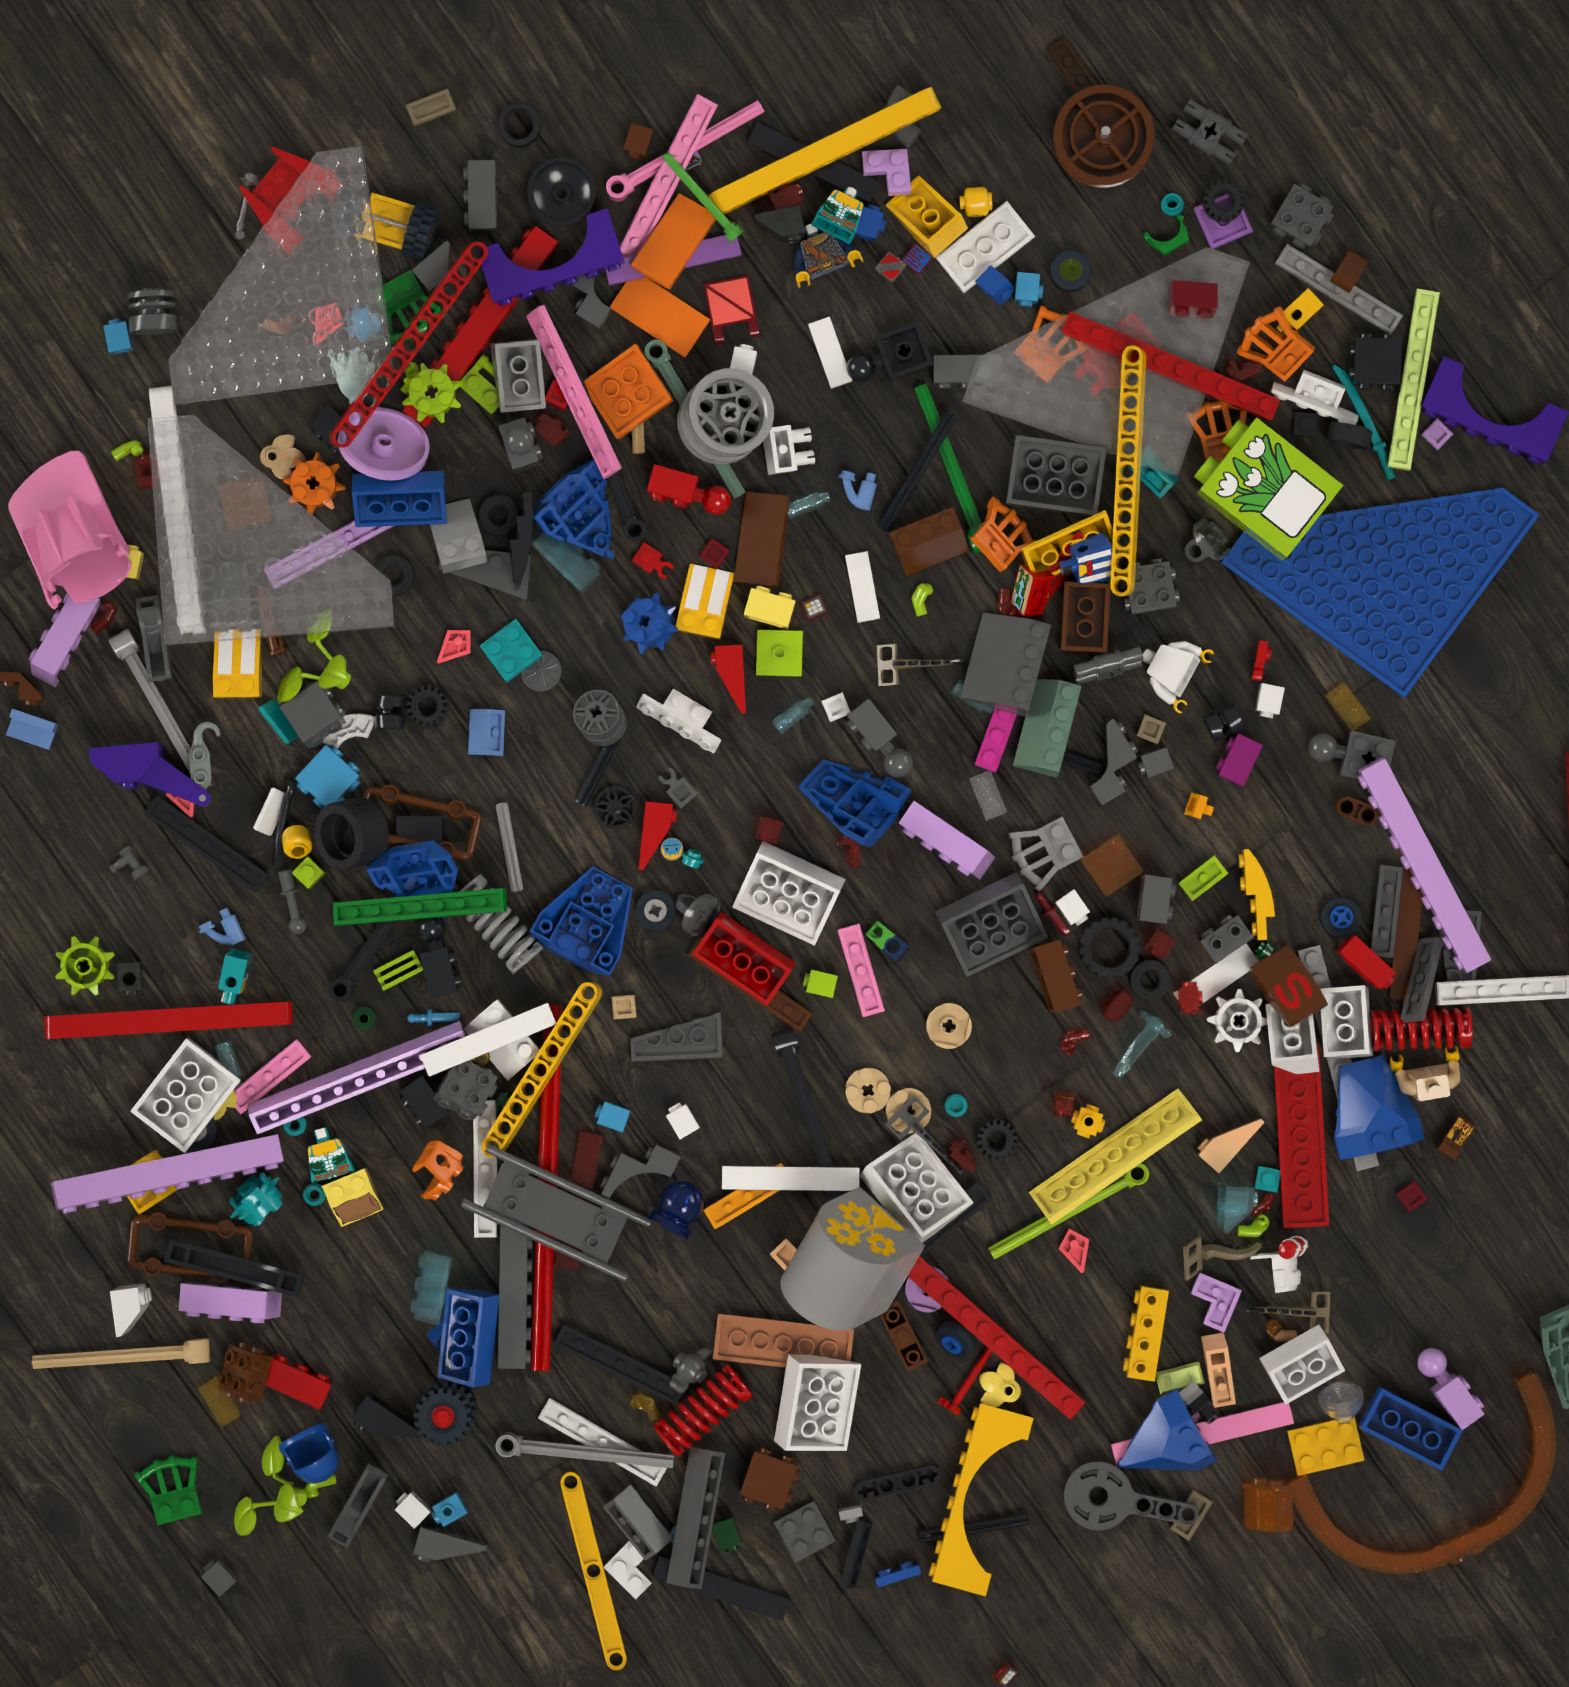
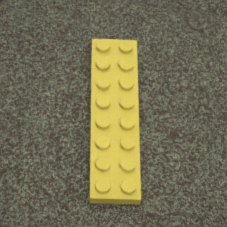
M1178 1088L1035 1187L1029 1194L1052 1225L1199 1123L1202 1119Z

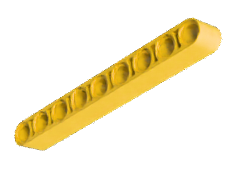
M583 983L577 989L481 1145V1150L485 1156L489 1158L494 1157L485 1152L486 1146L492 1141L498 1144L499 1149L507 1150L602 996V989L597 983ZM589 986L595 991L594 997L591 999L585 995V990ZM577 1005L583 1010L580 1018H576L573 1014V1010ZM564 1025H567L571 1032L567 1038L561 1033ZM553 1044L558 1047V1054L555 1057L551 1056L549 1048ZM540 1064H544L546 1067V1074L544 1076H540L537 1072ZM528 1083L534 1086V1093L531 1096L525 1091ZM516 1102L522 1105V1112L519 1115L513 1110ZM505 1121L510 1125V1132L508 1134H505L501 1129L502 1123Z

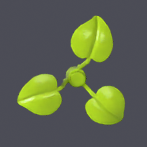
M329 608L319 614L312 621L307 631V640L311 643L315 642L329 659L327 667L320 677L301 673V668L299 667L287 672L278 688L277 700L279 704L287 702L297 695L302 686L303 678L318 680V685L322 689L334 686L344 689L349 684L351 674L346 672L345 657L337 655L332 658L321 644V639L327 636L331 628L332 609Z
M275 1436L265 1448L262 1455V1469L266 1476L272 1475L274 1479L285 1485L280 1488L277 1501L252 1504L250 1497L241 1499L234 1515V1524L238 1535L247 1536L252 1532L256 1524V1512L254 1509L257 1507L275 1505L274 1516L278 1522L290 1521L303 1513L301 1506L307 1501L306 1489L294 1487L293 1482H288L278 1476L284 1464V1455L281 1454L278 1447L281 1444L279 1436Z

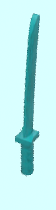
M1333 365L1332 369L1341 384L1346 386L1345 390L1364 427L1373 432L1371 438L1372 450L1377 453L1387 480L1395 478L1393 469L1387 467L1385 442L1382 443L1360 396L1346 372Z

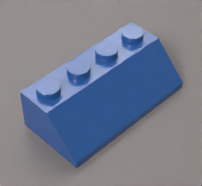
M444 471L418 472L411 477L401 480H381L365 474L352 475V500L356 527L447 523Z
M446 1289L437 1378L473 1388L490 1384L499 1304L498 1294L483 1290Z

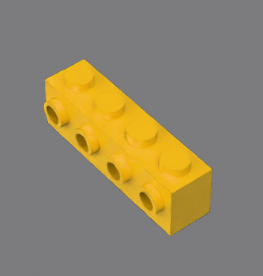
M1140 1285V1290H1135L1134 1303L1137 1304L1136 1313L1132 1312L1130 1326H1134L1133 1334L1128 1335L1126 1346L1127 1349H1130L1129 1358H1125L1123 1364V1371H1126V1376L1129 1378L1155 1382L1169 1294L1167 1289Z

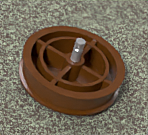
M1095 85L1074 94L1060 110L1053 130L1054 151L1062 168L1076 181L1095 188L1115 187L1134 178L1145 166L1154 144L1153 121L1146 106L1128 90L1113 85Z

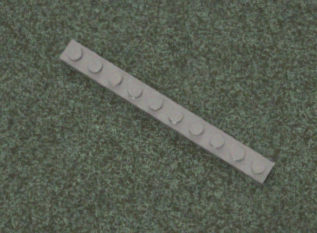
M1320 945L1297 951L1300 961L1308 970L1319 989L1331 988ZM1321 1010L1314 1013L1323 1046ZM1326 1057L1338 1101L1339 1066L1352 1062L1350 1058ZM1376 1153L1353 1158L1356 1171L1379 1166Z

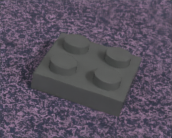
M814 1500L774 1521L795 1562L836 1541Z

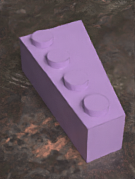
M68 593L65 595L63 600L65 605L61 611L57 610L52 618V627L50 630L46 629L40 639L42 644L39 649L35 648L29 657L31 661V674L56 688L59 682L57 675L60 670H65L68 666V661L71 657L69 652L70 650L75 651L82 638V635H80L81 631L86 632L100 606L99 598L76 604Z
M913 801L899 822L904 827L903 833L912 839L914 836H917L922 840L920 843L922 846L930 851L934 848L940 852L939 857L949 864L953 861L959 865L957 869L966 876L972 874L980 880L995 859L988 850L915 801Z
M181 1283L178 1311H185L186 1316L199 1317L200 1313L208 1314L207 1318L221 1319V1315L229 1316V1320L243 1321L244 1317L251 1318L250 1322L264 1323L265 1319L280 1317L282 1293L272 1290L263 1291V1288L256 1287L241 1289L240 1286L219 1287L218 1284Z

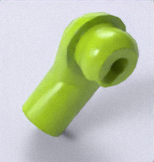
M410 362L404 370L406 378L411 379L420 373L418 365ZM404 384L400 390L409 396V387Z
M133 440L122 444L112 450L111 453L115 460L118 461L130 453L133 456H139L142 454L143 448L138 440Z
M929 583L918 585L911 597L917 617L927 614L924 601L933 592V588Z
M1259 1215L1250 1226L1238 1225V1236L1259 1237L1269 1226L1268 1217L1266 1215Z
M335 1474L326 1481L316 1484L308 1483L305 1486L307 1497H317L319 1495L318 1488L336 1484Z

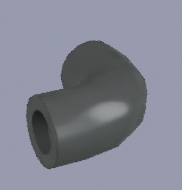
M897 85L891 93L885 108L912 96V94ZM912 123L892 133V135L900 143L910 148L922 129Z

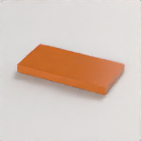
M679 193L632 262L631 268L670 290L716 222V219L705 207Z
M647 277L626 282L609 307L655 339L662 341L666 346L684 358L687 357L710 322L709 318Z

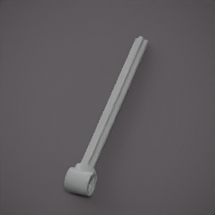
M127 628L109 638L108 641L117 657L121 658V660H126L190 773L189 752L191 747L154 682H149L147 670L137 654L139 645L132 632Z
M512 1432L502 1434L495 1445L496 1451L502 1457L521 1456V1453L664 1468H673L674 1455L524 1440L523 1436ZM503 1440H511L514 1448L512 1450H505L502 1446Z

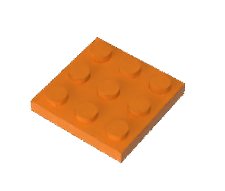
M637 344L631 346L584 380L591 400L616 439L619 440L674 401Z

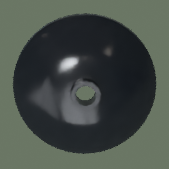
M558 157L543 162L535 169L529 179L527 194L532 210L540 219L552 225L568 226L579 222L590 212L595 201L596 187L591 173L583 164L571 158ZM559 191H566V196L560 198L558 196Z

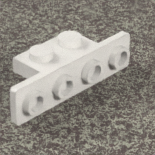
M1303 370L1296 389L1274 382L1272 385L1271 393L1280 400L1288 399L1295 402L1301 408H1311L1316 410L1321 416H1331L1342 423L1356 425L1358 421V414L1338 407L1346 389L1344 385Z
M675 689L671 691L663 705L643 694L636 706L645 715L655 718L665 727H670L680 733L682 737L700 745L704 750L715 753L721 742L720 738L703 729L712 711Z

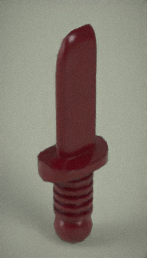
M1036 893L1035 899L1045 911L1042 913L1043 917L1048 916L1062 935L1068 936L1071 932L1055 911L1058 908L1056 904L1051 906L1043 893Z

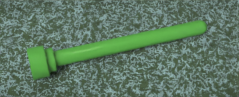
M670 153L663 155L664 161L725 229V237L731 243L744 231L742 227L728 220Z

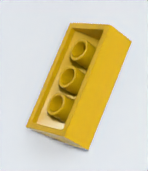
M1104 510L1022 547L1021 554L1025 565L1032 572L1047 571L1050 565L1058 561L1061 551L1064 555L1070 556V554L1065 552V546L1069 543H1078L1075 540H1071L1076 532L1084 535L1083 540L1086 537L1090 538L1104 532L1112 548L1113 529L1107 512ZM1059 569L1051 574L1057 575L1061 573V571Z

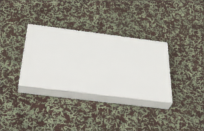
M1006 201L939 254L936 260L960 290L966 293L976 285L975 281L990 265L996 269L1035 238V235Z

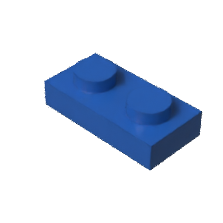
M907 1561L900 1564L898 1569L892 1570L889 1567L878 1571L879 1575L875 1576L877 1587L921 1574L919 1563Z

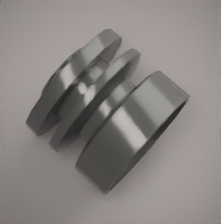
M147 288L128 293V301L138 302L129 304L128 309L139 313V315L128 318L129 333L135 335H156L176 332L177 316L166 313V310L176 307L175 302H167V300L175 298V292L160 288Z
M605 690L588 691L579 697L574 705V722L590 743L596 746H608L622 738L627 728V717L625 711L612 694Z

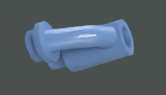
M842 470L838 477L843 480L845 493L849 501L856 508L870 511L877 486L874 483L876 475L867 473L865 481H861L857 495L851 484V481L855 482V474Z
M228 908L219 911L223 918L220 922L226 935L213 930L212 928L216 926L211 921L199 926L200 934L205 933L224 945L233 946L246 940L235 914L231 915Z

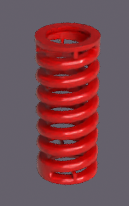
M1466 1007L1462 1011L1458 1008H1452L1450 1013L1445 1008H1440L1438 1013L1434 1009H1427L1424 1021L1407 1023L1410 1048L1412 1050L1417 1049L1418 1023H1420L1423 1049H1429L1430 1024L1432 1022L1435 1048L1440 1049L1442 1047L1441 1037L1444 1021L1447 1047L1452 1049L1454 1047L1455 1020L1458 1028L1456 1040H1459L1460 1048H1471L1472 1016L1470 1008ZM1371 1010L1373 1051H1379L1380 1048H1384V1039L1380 1038L1382 1023L1386 1049L1388 1051L1393 1049L1395 1023L1398 1049L1404 1050L1406 1023L1401 1019L1400 1013L1397 1010H1391L1389 1015H1387L1384 1010Z
M726 1364L722 1371L730 1375L732 1378L731 1382L721 1372L715 1374L726 1394L710 1379L706 1381V1385L716 1401L703 1388H697L696 1392L707 1409L692 1395L687 1397L688 1402L699 1419L683 1403H679L677 1407L689 1426L674 1411H669L668 1416L679 1433L663 1418L653 1425L658 1435L677 1457L685 1452L681 1445L685 1448H690L692 1446L691 1438L697 1441L702 1438L700 1430L705 1433L711 1431L709 1422L718 1425L721 1422L719 1414L723 1417H728L730 1415L729 1407L732 1409L739 1408L738 1399L745 1402L754 1395L730 1364Z

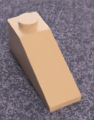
M1258 1118L1216 1135L1210 1140L1204 1139L1197 1148L1200 1150L1197 1155L1217 1173H1220L1262 1126L1264 1121Z
M1224 1333L1202 1336L1203 1354L1212 1404L1214 1408L1236 1404L1229 1351Z

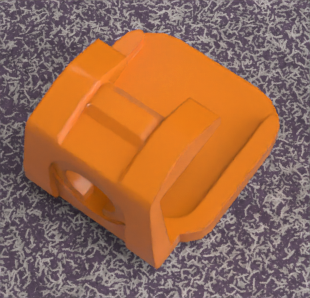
M438 1140L427 1143L412 1170L416 1172L425 1166L434 1175L426 1191L421 1194V1197L424 1199H432L433 1201L442 1192L444 1194L449 1192L454 1185L451 1181L452 1175L457 1177L464 1168L461 1165L463 1155ZM437 1155H442L446 1159L440 1165L436 1161Z

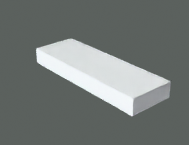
M830 317L808 324L830 388L833 389L852 382L847 373V364Z
M868 551L845 555L857 622L861 623L880 619Z

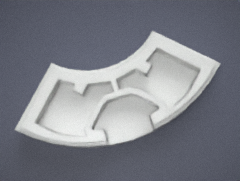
M367 714L345 715L343 718L347 723L342 725V729L337 733L329 734L325 737L322 743L330 747L334 745L338 749L349 738L365 737L368 739L375 724V717Z

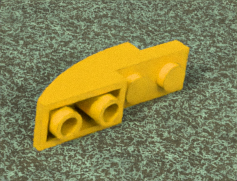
M1244 849L1242 854H1239V868H1243L1244 876L1240 877V890L1244 891V895H1254V899H1250V912L1255 914V922H1251V934L1256 936V940H1267L1266 917H1275L1272 893L1257 859L1249 849Z

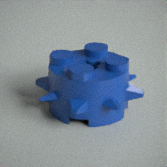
M655 593L651 599H640L636 596L634 598L635 602L621 615L626 633L623 640L637 642L639 653L641 654L648 647H659L661 650H664V644L672 637L671 633L678 632V628L674 626L675 619L673 615L676 607L662 605L659 593Z

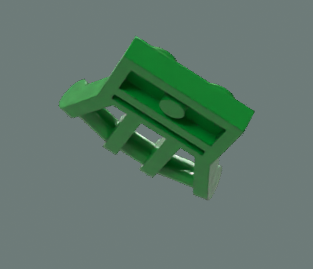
M411 270L371 291L386 318L389 345H394L403 333H394L392 315L397 313L406 329L409 323L402 310L411 305L413 311L417 314L419 308L416 302L422 300L425 303L428 299ZM434 302L431 303L430 308L434 310L433 313L438 314L441 308ZM419 320L421 324L417 326V330L424 333L427 329V323L424 320Z
M171 1455L165 1460H153V1463L144 1470L134 1473L136 1480L150 1496L157 1525L203 1513L195 1485L198 1457L183 1458ZM178 1466L190 1467L189 1484L186 1487H183ZM171 1467L177 1489L168 1491L163 1469ZM155 1472L161 1490L160 1494H157L146 1480Z

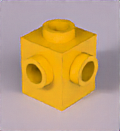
M1087 1104L1086 1108L1080 1106L1079 1111L1075 1109L1071 1123H1074L1073 1128L1077 1129L1076 1134L1090 1138V1135L1096 1136L1097 1132H1102L1105 1120L1102 1119L1103 1114L1098 1113L1100 1108ZM1087 1117L1093 1119L1091 1126H1086L1084 1123Z

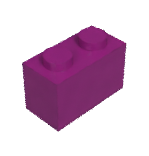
M1236 734L1235 738L1231 736L1225 747L1229 751L1225 758H1220L1216 766V770H1219L1217 776L1240 787H1244L1263 745L1240 734Z

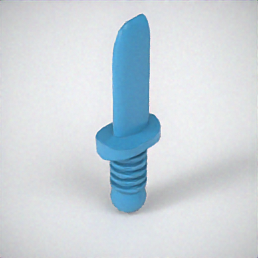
M427 1009V1014H409L407 1019L411 1023L427 1021V1026H432V1022L457 1021L460 1019V1013H432V1009Z

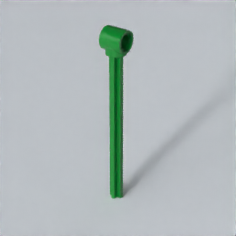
M926 383L919 385L914 390L933 434L941 419ZM946 436L939 448V453L969 526V530H967L969 543L974 554H978L982 551L970 538L979 529L982 522L948 436Z

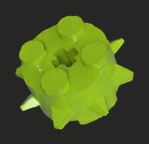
M422 363L420 364V373L416 374L413 379L404 378L403 381L409 387V397L402 403L403 405H413L418 411L417 421L421 422L429 416L436 417L440 423H444V414L449 412L450 408H461V404L455 399V390L462 385V381L450 380L449 376H447V365L444 364L440 369L435 370L428 369ZM430 388L438 389V392L435 393V398L426 395L429 393Z
M75 936L71 937V948L67 949L65 953H56V956L61 960L60 967L62 970L55 977L56 979H65L67 983L72 985V995H75L80 989L88 988L96 996L99 994L98 985L105 979L113 980L115 977L109 972V961L115 956L114 952L105 953L103 949L98 947L99 937L95 936L90 943H81ZM87 960L90 968L83 972V967L80 964Z

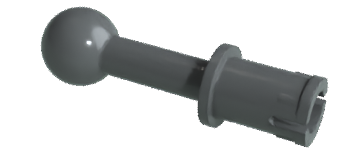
M284 869L277 873L282 890L280 894L286 895L291 916L288 927L293 934H302L306 930L307 924L299 914L294 892L298 891V888H295L291 869Z

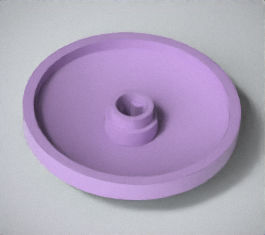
M377 407L352 443L345 448H339L343 458L354 469L369 477L381 480H401L415 475L424 467L430 445L427 434L414 419L393 409ZM354 412L350 414L349 421L355 426L359 423L360 417ZM339 431L338 443L343 444L346 441V434L343 431Z

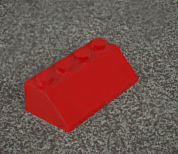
M723 912L719 914L693 952L695 957L767 1006L797 964Z

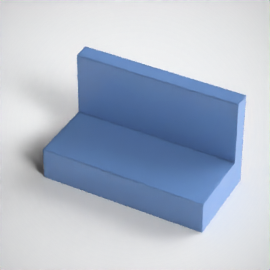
M12 709L9 716L12 719L6 735L50 750L58 724Z
M470 709L468 755L503 756L505 710Z

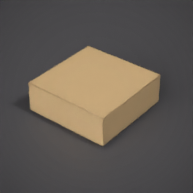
M635 995L612 997L614 1019L637 1017Z

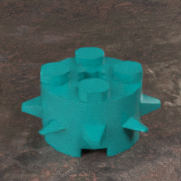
M261 1172L259 1174L260 1177L255 1178L253 1175L244 1181L236 1189L238 1195L235 1199L233 1197L229 1199V1204L235 1209L230 1218L232 1219L239 1215V1219H244L248 1224H253L255 1227L260 1225L270 1211L275 1212L282 1205L280 1201L282 1193L275 1186L280 1178L277 1177L271 1180V1176L267 1177Z

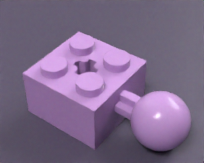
M1428 1348L1419 1355L1418 1368L1425 1376L1434 1377L1438 1383L1431 1387L1430 1390L1455 1425L1463 1430L1484 1415V1412L1481 1410L1484 1405L1477 1396L1468 1392L1471 1387L1464 1377L1456 1376L1453 1373L1448 1374L1446 1371L1447 1359L1444 1353L1436 1348Z

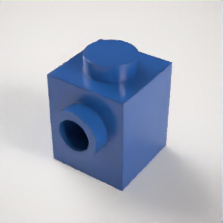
M873 205L862 208L857 232L854 236L876 242L878 233L884 232L887 220L883 219L884 213L880 212L881 208Z
M991 265L975 281L980 290L998 306L1007 301L1015 291L1009 280Z

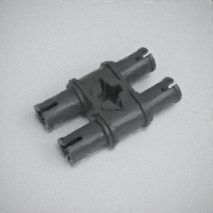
M1190 98L1183 111L1200 120V127L1195 129L1178 118L1171 131L1189 140L1190 146L1194 145L1207 153V156L1213 155L1229 166L1237 153L1221 145L1219 138L1226 136L1239 144V146H1242L1248 133L1232 125L1231 119H1226L1213 111V108L1206 109ZM1215 125L1213 131L1215 136L1211 135L1205 140L1207 131L1204 129H1209Z
M1140 646L1122 652L1114 650L1113 653H1104L1099 657L1096 655L1091 661L1075 664L1073 676L1076 685L1093 680L1102 682L1103 679H1111L1117 675L1122 676L1124 671L1142 667V660L1144 659Z

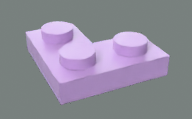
M907 149L862 151L863 176L886 175L888 196L911 195Z
M1199 1272L1191 1294L1211 1302L1203 1324L1225 1332L1242 1290Z

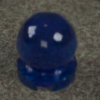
M676 1181L664 1189L659 1200L660 1210H652L648 1218L652 1221L656 1220L662 1224L663 1228L678 1236L682 1235L688 1239L692 1232L688 1228L689 1224L695 1222L702 1214L704 1207L703 1195L700 1189L693 1183Z

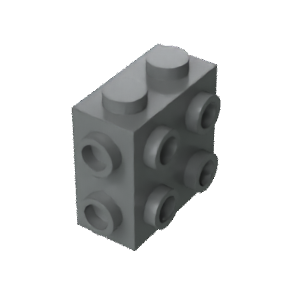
M1294 184L1271 222L1270 227L1273 228L1272 232L1282 238L1285 236L1291 238L1295 246L1304 249V247L1309 249L1312 244L1316 246L1323 234L1319 231L1323 224L1328 226L1334 214L1331 211L1334 206L1330 205L1331 201L1322 195L1317 197L1311 194V189L1307 186Z
M1163 558L1150 560V565L1141 566V562H1136L1135 587L1130 595L1124 597L1125 610H1130V615L1177 607L1176 602H1180L1178 588L1174 589L1173 580L1176 579L1174 566H1170L1169 561L1164 562ZM1123 579L1120 580L1121 587L1127 590V582Z
M318 681L306 685L301 693L280 706L290 724L308 748L320 745L325 737L329 734L337 733L342 729V725L347 723L343 718L345 712L339 703L334 704L331 700L334 696L331 690L319 687Z
M472 1059L447 1070L433 1099L438 1101L441 1107L457 1112L458 1116L462 1119L473 1121L478 1115L481 1117L488 1106L485 1102L488 1097L491 1098L497 1089L495 1082L498 1077L490 1069L479 1067L473 1063Z

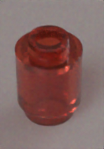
M1120 988L1118 992L1115 991L1102 1005V1015L1111 1023L1114 1020L1119 1022L1132 1007L1131 1003L1134 999Z

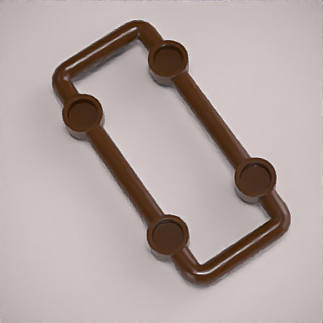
M386 785L383 788L370 786L364 789L361 797L368 800L373 795L381 797L382 801L387 805H392L399 801L446 812L453 820H461L463 817L473 819L465 851L455 849L454 845L447 841L439 844L450 853L452 859L467 860L472 857L482 823V817L478 811L466 808L465 804L459 800H454L447 804L400 793L394 785ZM389 834L388 843L399 846L422 842Z
M156 1212L151 1216L137 1215L131 1221L127 1263L131 1268L144 1270L150 1276H156L160 1272L211 1277L217 1283H225L229 1280L226 1277L174 1264L162 1263L156 1257L149 1258L146 1261L136 1260L140 1224L150 1225L153 1230L157 1231L165 1227L218 1232L223 1238H229L233 1234L244 1235L242 1258L251 1260L253 1242L251 1229L246 1226L235 1225L229 1219L213 1223L167 1218L164 1213Z

